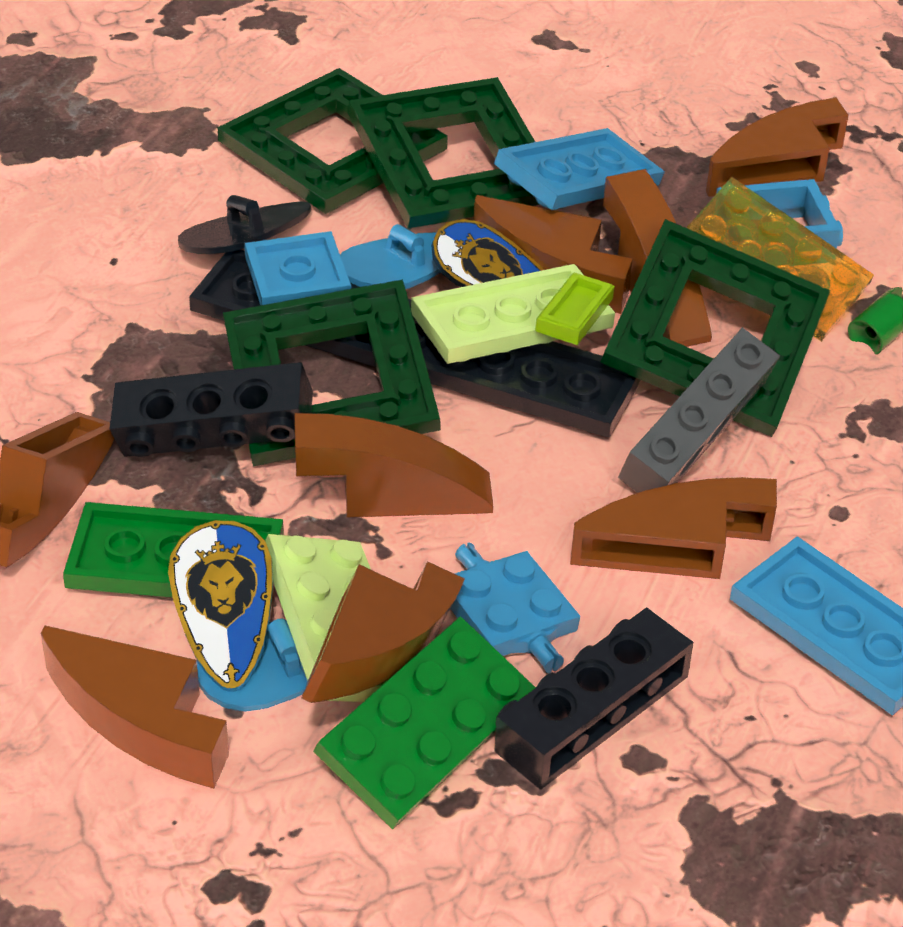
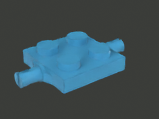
M467 543V547L465 544L461 545L456 550L455 557L460 560L467 570L455 573L465 578L458 596L451 607V611L457 619L461 616L502 656L511 653L529 652L536 657L546 673H551L552 669L554 672L563 665L564 658L556 651L551 642L555 638L578 630L581 617L528 551L489 562L482 558L472 543Z

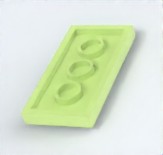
M575 264L416 296L411 298V311L447 364L464 362L472 358L495 353H505L513 349L536 344H546L559 339L535 332L536 318L572 273L575 272L581 275L583 273ZM609 305L587 334L613 328L615 312Z
M268 534L265 541L272 558L273 583L308 681L339 602L358 565L371 568L361 542ZM385 682L357 694L328 701L364 702Z

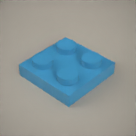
M332 231L245 243V258L260 305L351 289V283Z

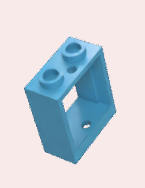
M814 179L717 188L712 222L722 244L780 269L834 264L837 246H841L843 242V228L840 221L835 220L830 210L827 196L822 195ZM804 217L808 226L754 231L751 222Z

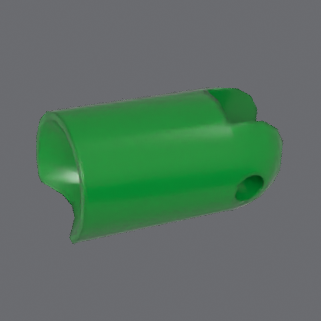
M902 287L891 288L883 293L849 323L848 336L851 341L867 344L871 347L874 354L877 355L903 333Z

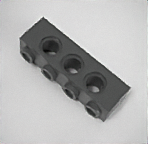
M742 327L629 452L618 478L637 493L678 483L766 383L780 355Z

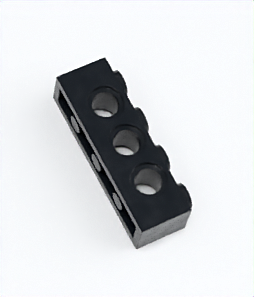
M302 362L116 382L109 429L124 457H145L151 454L175 451L192 452L197 449L223 446L240 447L244 444L271 441L287 442L295 439V413L312 414L313 390Z
M647 607L631 619L621 620L608 636L594 646L588 645L584 647L571 663L557 673L551 672L541 679L534 690L519 701H510L501 709L496 718L494 752L537 788L543 789L688 678L694 642Z

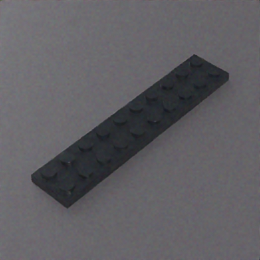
M244 250L226 252L189 296L190 311L224 321L223 312L261 306ZM351 283V289L359 287ZM413 316L431 384L610 438L641 381L638 378L601 363V355L554 341L513 349L505 353L472 358L464 362L447 364ZM368 333L305 345L376 367Z

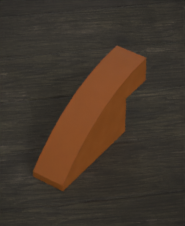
M837 97L789 107L746 126L729 138L710 158L706 194L708 197L716 196L717 188L809 179H814L815 182L824 181L829 150L843 148L848 113Z
M646 169L607 176L605 180L603 206L621 230L618 256L633 258L629 286L630 292H632L664 220L667 219L676 223L659 188ZM688 279L663 334V337L686 347L711 342L712 339L711 327L700 285Z
M476 196L474 221H479L499 231L519 246L544 270L575 264L584 276L614 285V295L609 306L615 313H622L629 294L633 258L599 252L601 219L490 197Z
M75 412L2 445L0 457V566L7 568L28 554L49 535L77 502L96 474L115 440L109 429L110 422Z
M295 413L296 476L345 475L347 518L493 513L494 506L490 473L454 448L426 435L370 419L334 414Z
M737 477L695 480L645 490L614 501L574 522L570 565L720 579L726 548V537L760 541L771 540L777 508V479Z
M427 561L412 589L359 564L339 602L301 699L310 703L328 701L357 694L390 679L432 642L455 602L465 578Z
M45 625L43 627L41 639L46 669L68 704L92 729L115 747L148 766L182 780L212 789L215 788L229 756L227 720L192 712L200 695L196 659Z

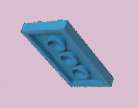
M608 128L499 149L494 164L507 174L511 182L525 188L536 197L537 202L541 206L551 210L604 198L607 176L646 169L658 186L665 172Z
M798 536L732 585L731 601L893 716L903 707V608Z

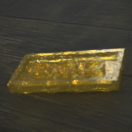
M733 177L727 181L686 227L831 290L813 335L821 342L870 285L874 274Z

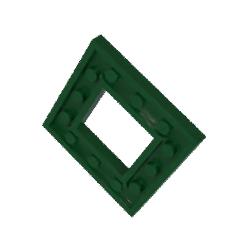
M337 68L217 127L218 141L327 214L383 184L377 169L365 147L328 165L287 137L334 113H338L352 122L347 114L349 100L380 96L382 94L341 68ZM438 129L408 133L423 162L447 150L448 135Z
M498 77L349 100L347 114L407 229L474 217L475 198L477 195L530 206L540 205L535 196L522 186L511 182L507 174L501 169L433 180L408 134L474 122L495 159L499 149L534 143L533 136Z
M665 219L600 362L680 397L714 359L663 337L687 279L771 315L760 341L779 354L780 358L766 383L733 420L772 437L779 425L831 290Z
M403 279L223 312L234 369L279 365L281 362L278 350L368 333L382 392L312 405V414H334L365 418L396 425L420 434L441 430L437 404ZM295 439L287 442L271 441L249 444L253 466L296 458Z

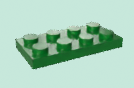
M85 502L63 572L64 586L70 589L173 598L168 575L170 555L180 538L193 528L215 520L236 521L253 528L266 540L268 534L284 535L283 519Z
M460 616L317 743L313 752L393 830L496 732V718L501 709L510 701H519L536 687Z

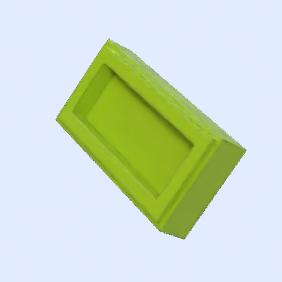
M575 272L572 273L536 318L535 332L578 345L612 301L615 286Z

